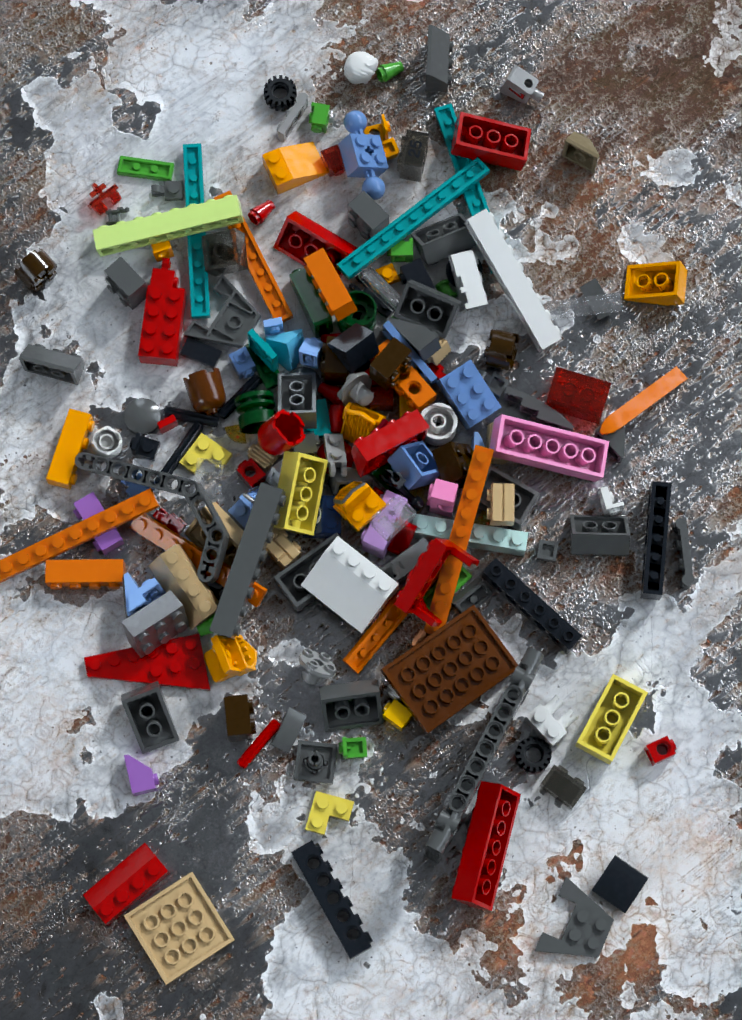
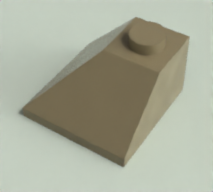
M574 131L565 140L562 157L595 173L599 154L586 135Z

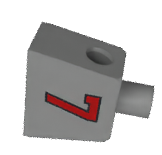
M516 64L500 90L501 93L523 104H526L529 98L540 103L545 94L536 88L539 80Z

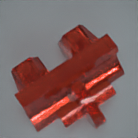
M93 183L91 185L93 191L89 195L91 198L96 195L98 197L89 203L88 208L90 210L94 209L101 216L108 210L102 201L108 198L113 206L118 203L122 198L117 191V185L114 184L103 193L102 190L106 188V185L102 183L98 186L96 183Z

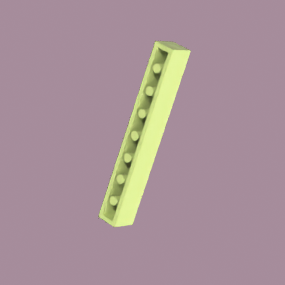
M226 195L221 199H209L205 203H194L180 209L173 208L164 213L156 212L151 216L136 217L127 222L119 221L110 226L102 225L93 230L96 251L102 257L243 223L244 220L237 195Z

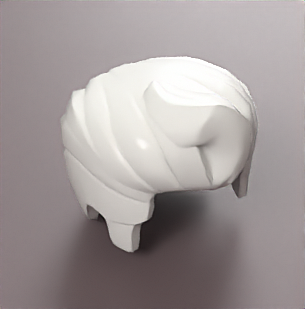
M361 51L350 54L344 66L345 77L352 84H367L375 74L378 59L369 53Z
M110 426L97 430L91 440L93 454L110 459L117 457L122 450V437L120 433Z

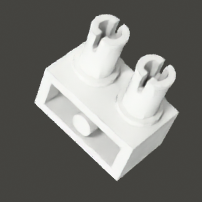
M557 694L545 706L539 704L524 719L533 731L550 745V749L566 736V728L578 719L576 714L570 717L573 714L571 709L559 720L553 718L552 714L565 704L562 699L556 703L560 698Z

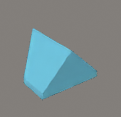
M302 329L265 337L266 342L278 355V363L289 372L297 368L300 361L299 349L304 342Z

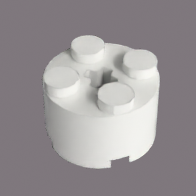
M434 403L422 411L421 415L430 426L424 440L425 442L434 446H442L454 438L458 420L450 406L444 403Z

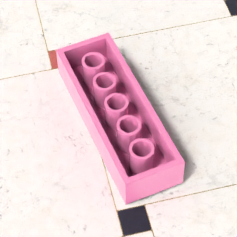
M503 414L494 419L490 449L494 450L492 457L596 482L604 477L609 441Z

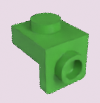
M342 737L343 742H339V754H343L344 759L367 758L366 737Z

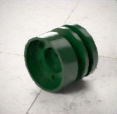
M363 291L348 292L358 311L340 321L337 320L340 332L343 333L355 323L373 331L376 327L377 312L375 300Z
M250 391L235 398L236 411L240 414L238 417L239 430L243 434H258L262 424L277 413L273 410L276 406L274 394L271 391Z

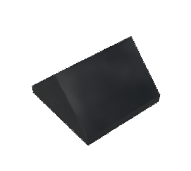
M358 323L353 324L327 344L350 374L380 353L374 332Z

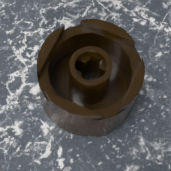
M39 248V252L34 250L20 261L21 267L19 270L17 268L14 270V274L29 290L37 292L43 287L42 283L47 279L52 280L57 275L55 271L57 264L42 248Z
M492 329L489 336L491 341L490 347L486 346L484 357H486L485 365L511 371L518 349H516L515 343H519V334Z

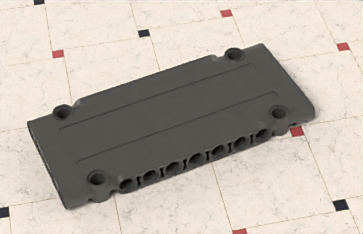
M528 647L519 666L515 668L509 680L511 682L509 687H507L449 798L446 811H441L434 825L436 828L431 833L423 853L428 859L439 863L448 845L452 842L458 830V825L520 705L523 704L529 692V688L544 657L541 652ZM503 709L507 710L509 712V715L505 714L503 712Z

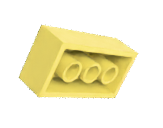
M284 452L277 488L283 489L287 498L285 505L280 507L278 513L280 514L279 522L273 528L314 536L328 460L300 452Z
M612 674L575 747L610 765L648 692Z

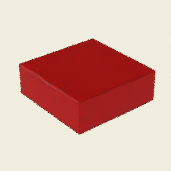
M172 414L157 422L160 433L164 434L177 427L178 423Z

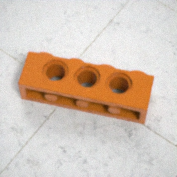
M389 339L378 346L380 352L388 345ZM377 354L375 357H373V358L370 360V362L372 363V361H373L379 354ZM413 366L407 374H402L407 378L400 380L394 387L396 393L407 400L406 403L411 410L418 409L419 412H422L436 401L437 394ZM415 388L419 392L417 394H412L409 392V390Z

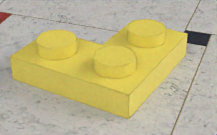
M201 433L179 464L194 475L206 460L222 471L233 455Z
M316 791L305 830L325 835L330 816L349 822L354 801Z

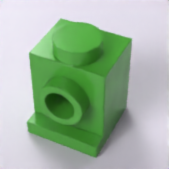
M312 102V112H310L309 123L312 125L311 131L314 133H326L330 116V105Z
M409 238V241L401 240L387 251V256H391V262L413 261V238Z

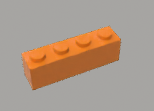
M324 248L303 258L307 264L304 267L309 277L312 275L314 277L311 280L316 290L319 288L321 290L318 293L323 303L328 302L329 304L326 308L330 316L335 315L337 320L340 321L358 311Z
M124 559L46 560L45 583L47 587L53 590H60L62 587H70V589L74 590L81 589V587L100 589L101 586H108L109 589H119L120 586H123L122 578L125 574Z

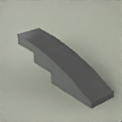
M507 386L504 399L521 404L519 411L537 416L535 423L573 431L574 426L556 410L525 392Z

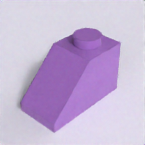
M124 755L132 794L138 796L157 791L156 785H160L158 774H154L151 768L130 755Z

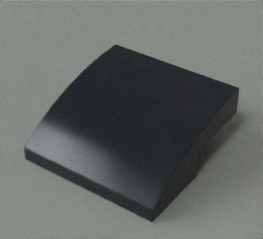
M615 855L592 891L626 913L649 877Z

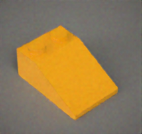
M314 142L280 147L262 154L263 165L277 194L328 174Z
M681 261L627 265L624 300L666 306L684 304L687 269Z

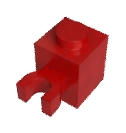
M162 258L161 269L153 268L150 285L178 288L179 278L176 277L174 270H170V258Z

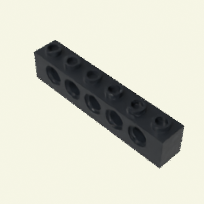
M652 481L650 485L640 594L642 599L660 600L663 595L672 483Z
M497 558L483 570L481 577L566 654L580 642L582 635Z
M311 840L292 851L291 853L350 960L372 948L370 944L373 942L368 931L363 932L360 927L363 922L358 913L354 915L350 909L353 904L349 897H344L340 891L343 889V886L339 879H334L330 872L333 869L329 861L324 862L321 857L323 851L318 843L314 844ZM310 859H317L319 866L315 869L309 868L308 861ZM326 876L329 879L328 885L320 886L317 883L319 877ZM330 894L338 895L339 901L336 904H330L327 901ZM341 911H345L349 915L348 920L345 922H340L337 919V915ZM350 929H356L359 936L357 939L351 940L347 937V932Z

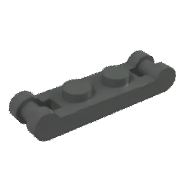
M679 518L673 526V531L678 536V539L675 540L676 551L680 553V558L677 560L678 569L682 570V579L679 585L683 590H687L691 587L694 578L687 522L685 519Z

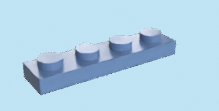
M388 320L383 324V335L389 340L395 337L412 350L411 365L432 386L437 381V376Z

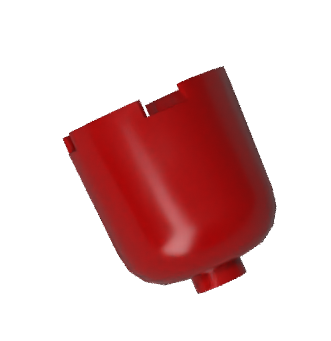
M285 409L278 411L263 423L258 430L259 445L266 453L279 456L285 451H289L300 444L306 436L303 431L305 425L302 419L293 411L291 413L285 411Z

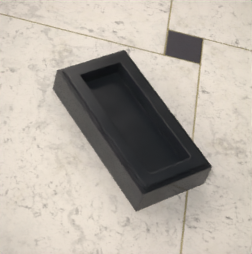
M188 337L180 355L210 368H216L222 351Z

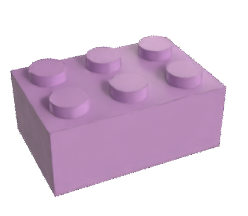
M386 490L384 495H380V498L387 504V507L370 521L369 528H365L361 535L363 551L383 560L388 551L387 548L391 542L390 540L397 522L400 518L403 519L408 507L407 498L389 490Z

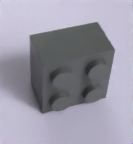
M362 191L348 204V223L353 228H357L366 241L389 225V215L365 191Z
M119 257L104 270L105 281L108 284L107 288L111 293H117L120 296L119 300L125 307L129 306L133 310L146 299V282L122 257Z

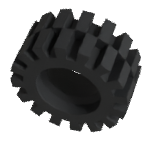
M279 75L278 79L276 76H273V80L271 78L268 79V83H265L264 99L271 109L275 107V111H278L279 108H281V111H285V107L288 110L290 105L293 106L295 104L297 90L292 79L289 80L287 76L283 79L282 75ZM278 88H283L287 91V95L284 98H276L273 92Z
M529 736L527 739H523L516 749L515 758L517 764L525 772H531V774L545 770L552 757L550 745L538 736ZM534 747L541 752V759L539 761L531 762L527 759L526 751L529 748Z

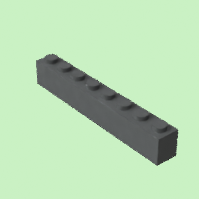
M260 483L209 629L212 633L234 640L235 636H239L242 625H240L242 617L245 618L248 606L246 605L248 599L253 597L255 588H253L255 580L258 581L260 577V564L267 557V544H271L273 540V527L278 524L280 507H283L286 502L287 496H285L283 489Z

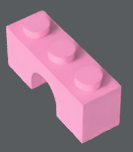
M436 479L434 484H430L427 505L430 506L429 512L452 517L457 498L458 484Z

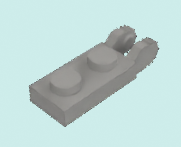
M301 92L295 98V106L289 108L286 114L287 118L284 122L281 121L279 123L277 132L280 141H286L308 107V95Z
M324 434L323 443L330 477L335 476V467H339L341 476L346 477L347 460L343 434Z

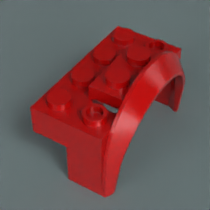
M435 538L427 545V551L418 557L414 569L407 575L406 586L398 592L394 605L405 613L415 614L430 626L439 627L443 621L428 609L423 599L434 578L449 555H453L469 567L472 564L478 566L480 561L450 540Z

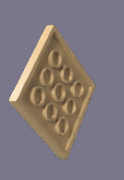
M193 872L124 915L166 985L235 941Z

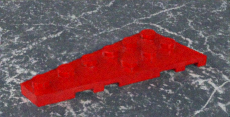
M199 633L170 639L167 643L160 645L152 653L142 658L133 647L84 657L88 678L151 684L158 681L160 686L211 691Z

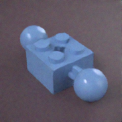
M350 111L344 118V126L350 134L338 144L347 177L366 178L362 184V191H365L373 200H378L385 193V184L379 176L389 168L380 135L364 134L363 131L367 127V118L361 111Z

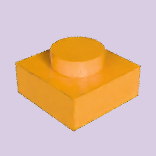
M394 137L382 141L387 160L400 156Z
M392 263L375 269L382 288L397 283L400 280Z

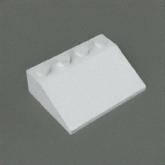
M339 536L325 550L301 584L304 589L361 634L399 589V584Z

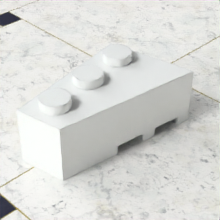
M473 250L450 255L449 261L458 298L460 301H463L461 311L487 305V295L482 285V274L478 271L477 264H479L477 254L473 253Z

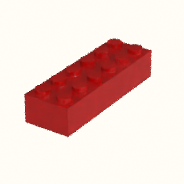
M481 781L480 787L477 790L475 807L472 810V819L467 830L465 846L462 849V858L457 869L455 885L452 888V899L473 908L492 911L521 794L502 784Z

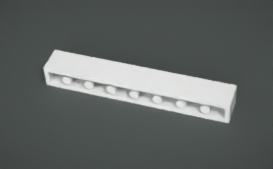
M485 209L468 218L464 224L538 352H541L562 339L560 337L561 331L552 323V316L541 304L543 301L540 295L534 292L531 279L523 273V265L515 259L514 250L504 240L505 235L501 228H497L494 215Z

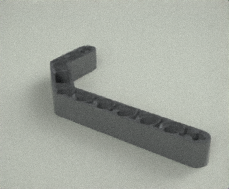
M86 452L76 455L75 464L82 470L184 496L207 537L197 576L200 581L206 583H214L218 580L230 536L201 483ZM85 460H90V461L93 462V464L90 465V464L84 463V461H85ZM103 462H106V469L102 471L101 465ZM123 466L124 473L119 475L118 470ZM141 471L142 477L137 480L136 474ZM159 475L160 481L155 485L154 478ZM177 480V488L172 489V482ZM192 485H195V492L193 494H190V487ZM202 501L205 502L213 517V521L210 524L206 523L198 508L199 503ZM220 531L222 538L216 541L215 535ZM215 550L217 556L214 560H211L210 554ZM206 572H210L211 576H207Z

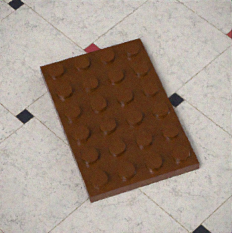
M472 605L383 667L380 671L427 735L511 675L519 665L476 606Z

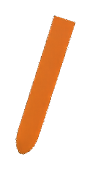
M676 366L610 414L602 423L600 434L607 435L621 429L688 378Z

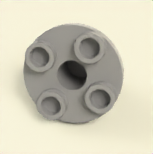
M365 372L349 374L345 384L338 391L337 396L345 405L352 402L365 407L374 398V393L369 390L372 379Z
M304 648L301 652L299 662L304 670L300 671L302 672L301 677L306 683L315 685L321 682L322 678H331L336 672V667L331 661L329 654L325 652L318 653L309 648Z

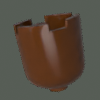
M213 368V372L208 373L206 369L189 374V379L183 378L193 409L200 413H207V415L218 413L217 409L221 408L226 402V394L219 368Z

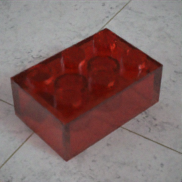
M557 367L546 404L559 413L599 424L611 383Z

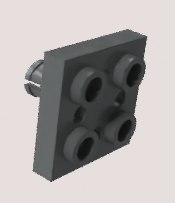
M298 740L293 779L333 785L338 745Z

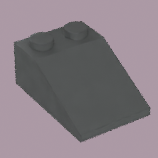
M278 373V411L285 409V411L290 413L292 411L295 412L305 425L303 429H317L316 373Z
M158 681L121 695V702L142 754L179 741V736Z

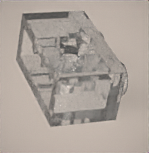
M198 457L194 481L202 484L209 498L216 499L217 495H221L222 484L219 483L220 476L224 474L225 465H222V460ZM211 473V477H214V480L208 484V480L204 477ZM194 485V487H193V493H194L195 490H196V486H195V485Z
M401 495L390 499L383 511L379 510L372 516V527L387 542L416 517V511ZM389 515H396V520L393 518L389 520Z

